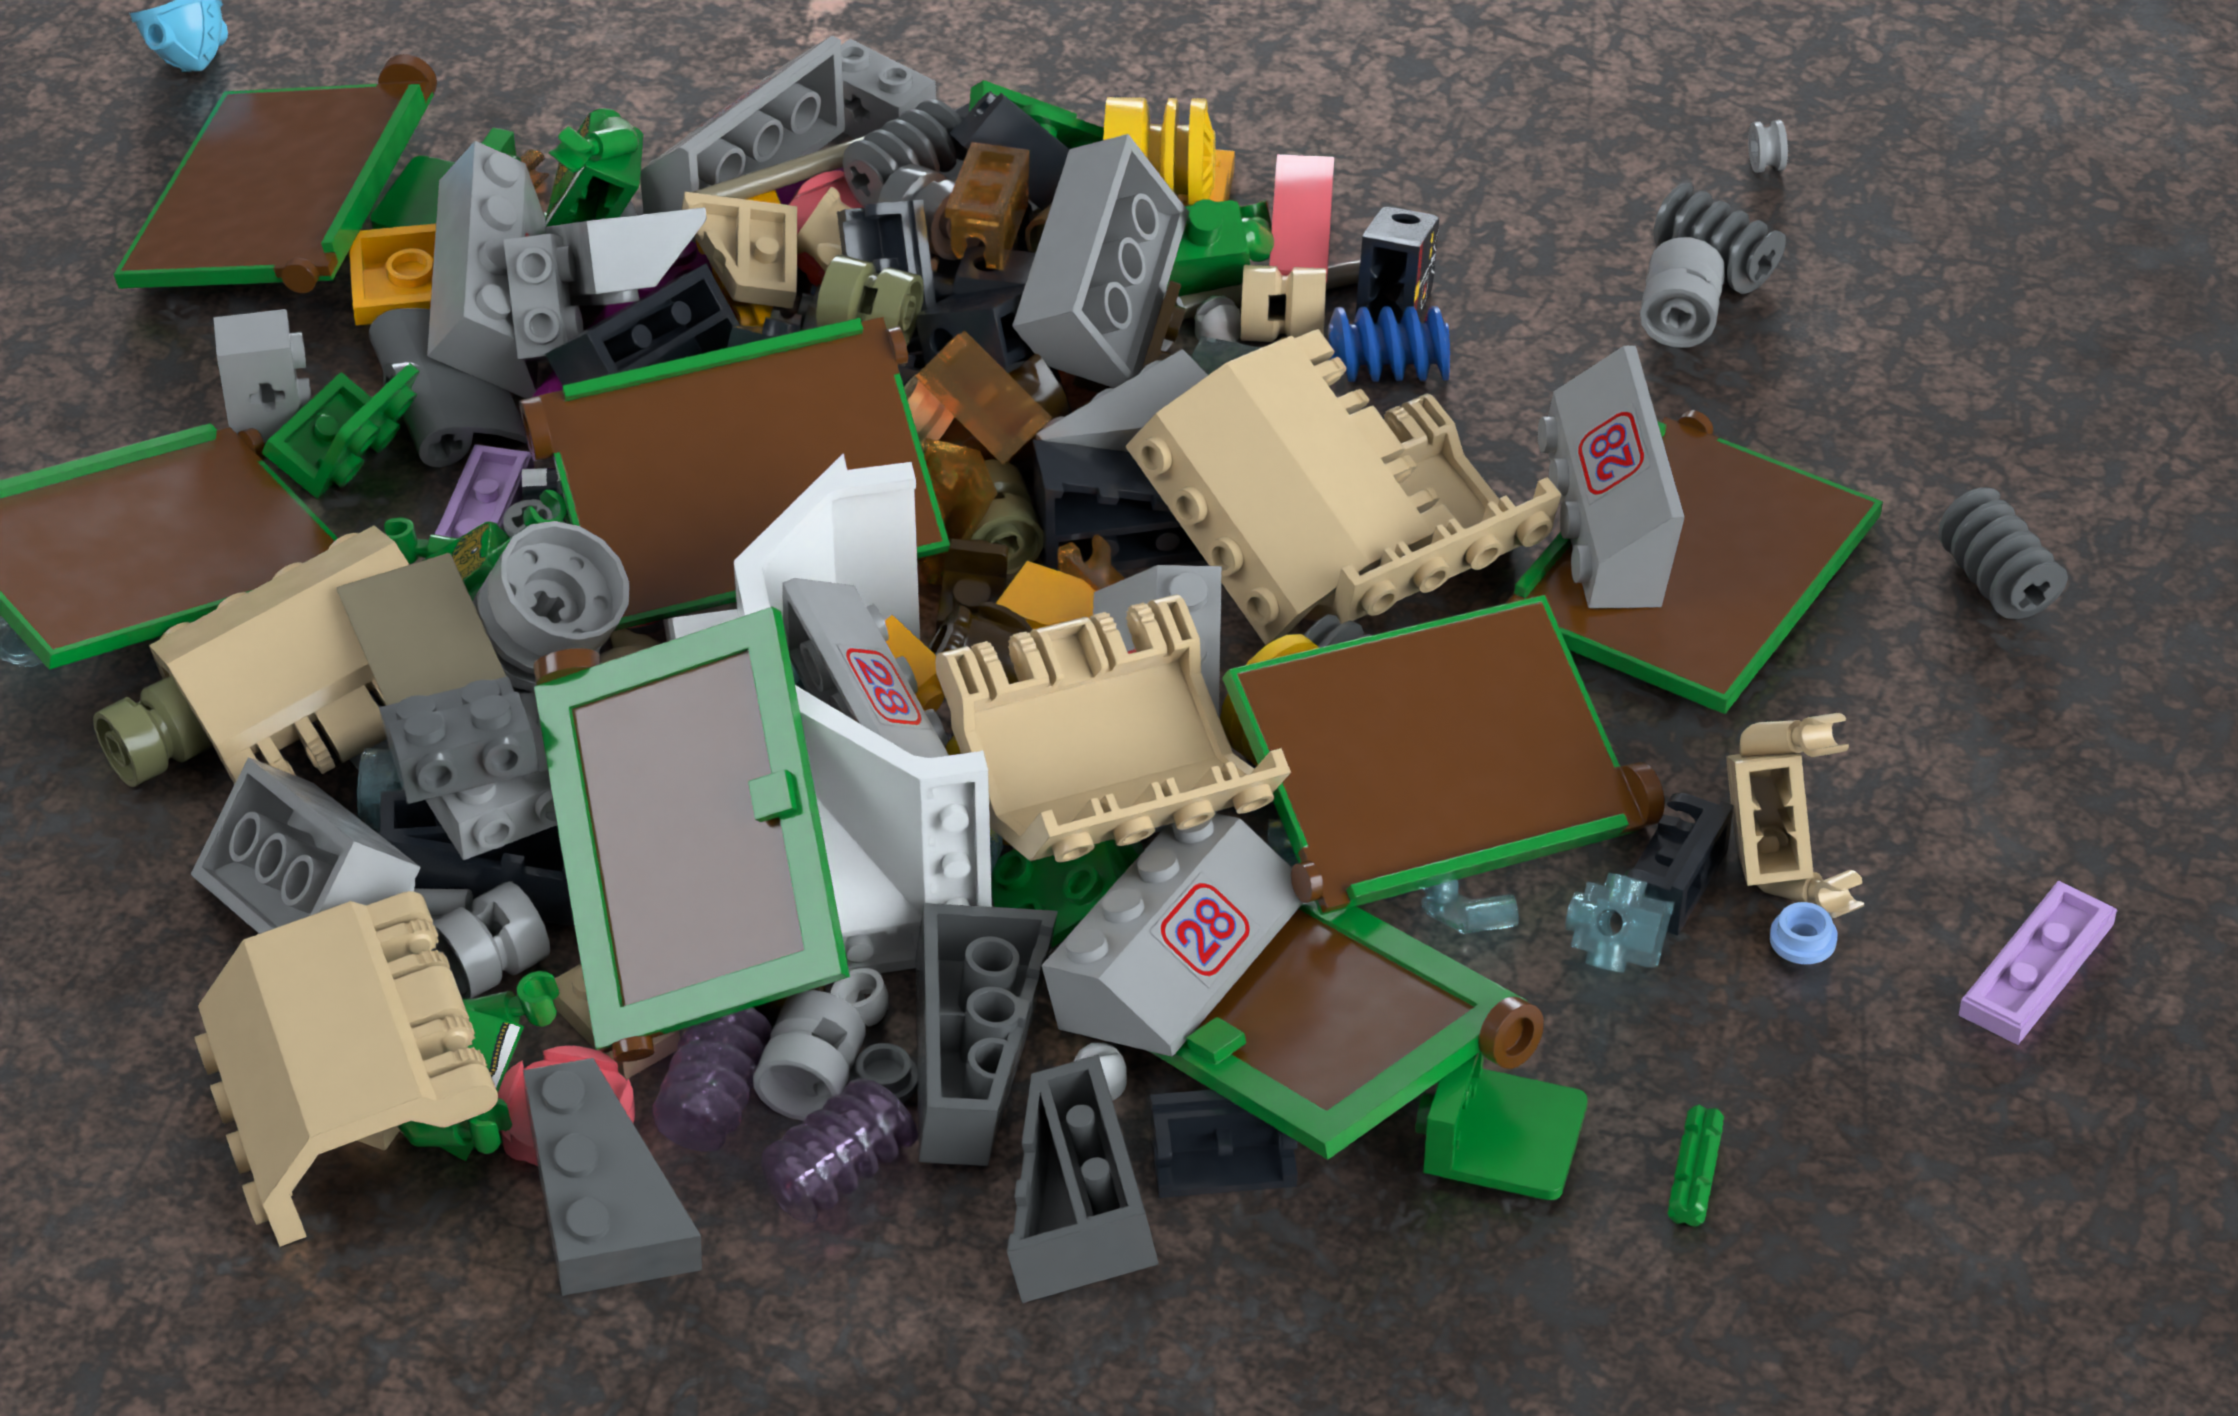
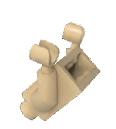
M1841 713L1807 717L1802 721H1773L1752 724L1741 734L1739 754L1726 756L1731 804L1734 805L1732 815L1734 837L1747 886L1757 885L1765 893L1798 902L1817 903L1818 906L1824 908L1830 914L1831 918H1837L1864 907V903L1856 901L1848 890L1863 883L1861 876L1857 872L1847 870L1825 880L1822 879L1819 873L1813 872L1802 756L1800 754L1804 752L1807 756L1817 757L1847 751L1849 744L1838 745L1832 735L1833 723L1846 721L1845 716Z

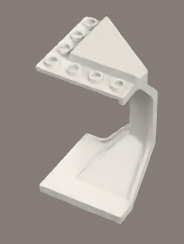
M842 454L734 560L737 609L663 619L667 641L772 606L781 611L783 619L782 583L793 578L854 585L866 607L874 604L880 611L884 621L893 615L920 640L914 496L916 478L912 462L847 470L844 454ZM795 685L848 969L851 971L858 968H869L878 973L916 968L915 957L924 903L992 907L988 768L984 752L978 751L935 758L914 756Z

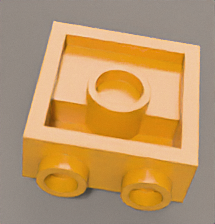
M436 224L359 231L349 249L353 311L356 326L372 324L378 316L394 309H430Z

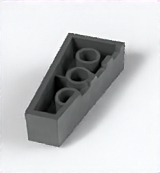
M933 903L923 904L915 957L919 1162L988 1166L1045 978L1042 964L1050 956L1058 911Z

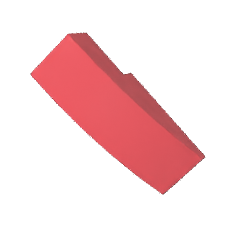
M1277 155L1271 232L1274 238V247L1270 252L1269 266H1277L1281 275L1288 276L1294 267L1326 268L1327 283L1334 157Z

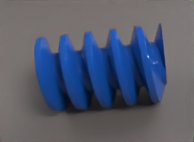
M1438 306L1429 307L1424 323L1420 322L1415 307H1406L1399 324H1397L1391 307H1383L1381 309L1376 324L1373 323L1367 307L1358 308L1353 324L1349 323L1343 307L1334 309L1328 327V343L1335 353L1329 360L1336 357L1341 359L1347 368L1345 374L1349 382H1355L1361 365H1366L1372 382L1379 381L1384 365H1390L1396 382L1403 380L1408 365H1414L1419 381H1426L1432 364H1437L1443 381L1449 380V325L1444 322Z

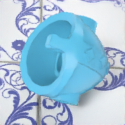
M175 0L152 9L129 13L149 48L153 49L166 63L181 68V71L185 72L204 70L215 57L218 46L223 45L228 37L227 25L222 19L221 6L223 4L221 0Z

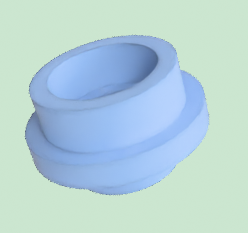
M1798 902L1785 907L1780 915L1775 918L1771 925L1770 943L1778 955L1790 962L1815 964L1826 960L1834 952L1837 943V930L1830 914L1824 908L1813 903Z

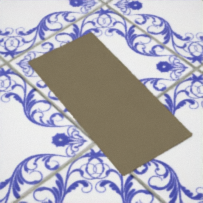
M451 554L440 555L337 587V592L386 705L399 703L411 696H428L465 687L477 680H495L507 677Z

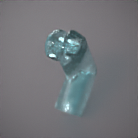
M1458 880L1423 888L1425 897L1421 899V903L1427 915L1461 933L1469 934L1518 925V908L1513 894L1471 900L1458 894Z

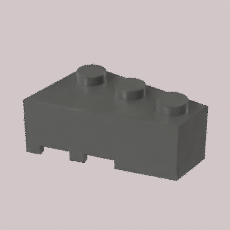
M1099 1055L1032 1073L1022 1139L1024 1158L1021 1180H1017L1014 1197L1017 1205L1014 1232L1009 1234L1007 1248L1008 1258L1022 1303L1159 1264L1144 1206Z
M590 1058L523 1070L527 1111L562 1296L701 1271L702 1252L699 1231L595 1060Z

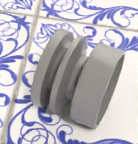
M551 521L532 524L511 538L472 602L506 676H509L512 686L535 691L536 680L533 664L540 657L555 651L573 648H585L599 652L601 646L605 644L619 624L629 605V580L620 558L603 539L580 526Z

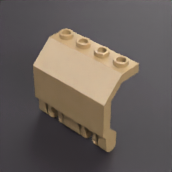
M1319 329L1297 338L1289 336L1226 362L1155 413L1125 446L1209 566H1222L1221 583L1265 645L1287 635L1316 605L1336 592L1342 567L1352 564L1359 575L1380 566L1383 550L1391 547L1395 552L1396 544L1404 541L1412 552L1431 544L1437 525L1443 524L1447 528L1448 521L1454 518L1445 504L1432 508L1440 499L1433 487L1420 490L1410 496H1407L1399 484L1411 476L1417 465L1410 455L1398 458L1405 448L1374 406L1362 409L1369 403V398L1364 391L1358 389L1338 398L1335 396L1329 386L1338 381L1347 368L1339 357L1329 360L1335 351Z
M1426 393L1403 403L1401 407L1399 405L1385 411L1384 421L1405 448L1398 458L1410 455L1417 465L1411 476L1399 485L1407 496L1433 487L1440 499L1432 508L1445 504L1454 518L1448 521L1447 528L1443 524L1437 525L1431 544L1412 552L1405 542L1401 541L1396 544L1395 552L1391 547L1383 550L1380 566L1359 575L1352 564L1342 567L1336 592L1316 605L1304 618L1319 620L1327 614L1336 615L1340 623H1345L1350 620L1354 621L1367 614L1376 616L1387 611L1396 601L1419 591L1423 593L1431 592L1440 587L1448 578L1470 568L1475 570L1482 569L1495 561L1499 555L1519 546L1530 547L1536 545L1551 533L1562 494L1550 479L1546 477L1538 481L1532 500L1515 507L1507 495L1499 499L1465 457L1454 421L1431 394Z
M372 526L359 534L349 533L338 538L327 551L304 563H293L282 568L271 581L248 593L240 592L229 596L219 604L215 611L192 623L184 622L171 627L161 636L160 640L149 645L162 678L172 676L212 742L234 784L248 757L257 760L254 755L259 752L265 764L295 775L289 762L283 759L279 750L299 739L304 745L311 763L320 770L321 774L335 768L329 751L312 725L314 721H316L341 763L387 739L379 707L369 692L373 690L381 706H386L385 700L337 592V587L409 565L397 544L377 527Z
M1175 594L1151 600L1148 604L1143 602L1128 607V611H1126L1127 626L1136 649V653L1132 654L1127 653L1113 617L1110 616V613L1106 612L1092 615L1090 619L1082 617L1034 629L1030 633L1022 632L1010 636L1008 641L1009 655L1019 681L1013 684L1008 683L1002 664L991 642L988 643L986 641L971 646L972 649L966 646L937 654L935 662L936 672L951 711V728L961 754L978 751L984 752L988 768L989 827L1029 861L1054 855L1057 862L1070 861L1089 853L1094 849V844L1115 839L1119 846L1129 845L1153 834L1155 827L1174 822L1177 829L1192 828L1210 820L1215 815V811L1233 806L1237 813L1257 810L1274 800L1273 792L1291 773L1281 748L1270 751L1255 769L1232 752L1201 674L1200 638L1188 607L1180 595Z
M403 892L369 905L350 901L244 939L198 1005L206 1033L194 1038L207 1074L211 1075L220 1072L222 1078L221 1082L210 1085L223 1123L226 1124L235 1120L238 1131L226 1135L239 1173L242 1174L251 1170L255 1180L242 1185L245 1197L256 1225L269 1221L280 1247L307 1237L291 1196H293V1189L318 1154L408 1121L445 1128L481 1115L492 1109L497 1103L498 1093L491 1074L486 1067L487 1064L483 1054H481L480 1050H475L474 1047L467 1048L469 1045H472V1040L475 1039V1032L471 1022H469V1016L453 973L449 969L450 965L447 957L444 956L443 952L439 953L437 949L431 951L433 948H436V943H439L437 938L439 936L435 926H433L425 899L417 892Z

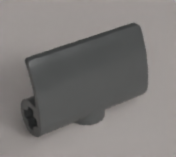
M394 309L381 314L372 322L369 329V338L383 369V387L409 363L420 371L411 388L417 393V397L402 416H404L405 424L418 455L425 464L431 467H445L460 461L469 451L473 432L495 434L528 444L522 419L509 391L427 356L430 309Z

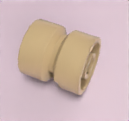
M1244 265L1241 341L1274 342L1279 334H1286L1287 337L1293 336L1297 338L1317 329L1324 335L1326 268L1294 267L1287 276L1281 275L1277 266ZM1270 295H1286V315L1269 313Z

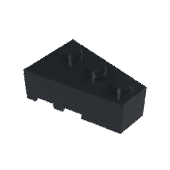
M704 264L641 297L639 301L629 304L545 353L563 386L725 349L728 346L732 327L740 326L707 264Z
M1033 440V502L1043 530V549L1040 553L1043 566L1072 576H1082L1205 560L1129 452Z
M403 790L381 792L380 836L421 867L415 878L414 889H470L474 899L505 882L511 881L519 886L529 897L542 921L575 927L558 825L510 842L500 848L492 849L463 860L426 800L408 804Z

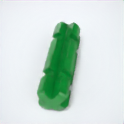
M1695 1105L1687 1111L1684 1125L1685 1130L1682 1135L1667 1213L1669 1218L1676 1224L1687 1223L1695 1227L1705 1221L1724 1121L1723 1114L1716 1107L1706 1109L1701 1105Z

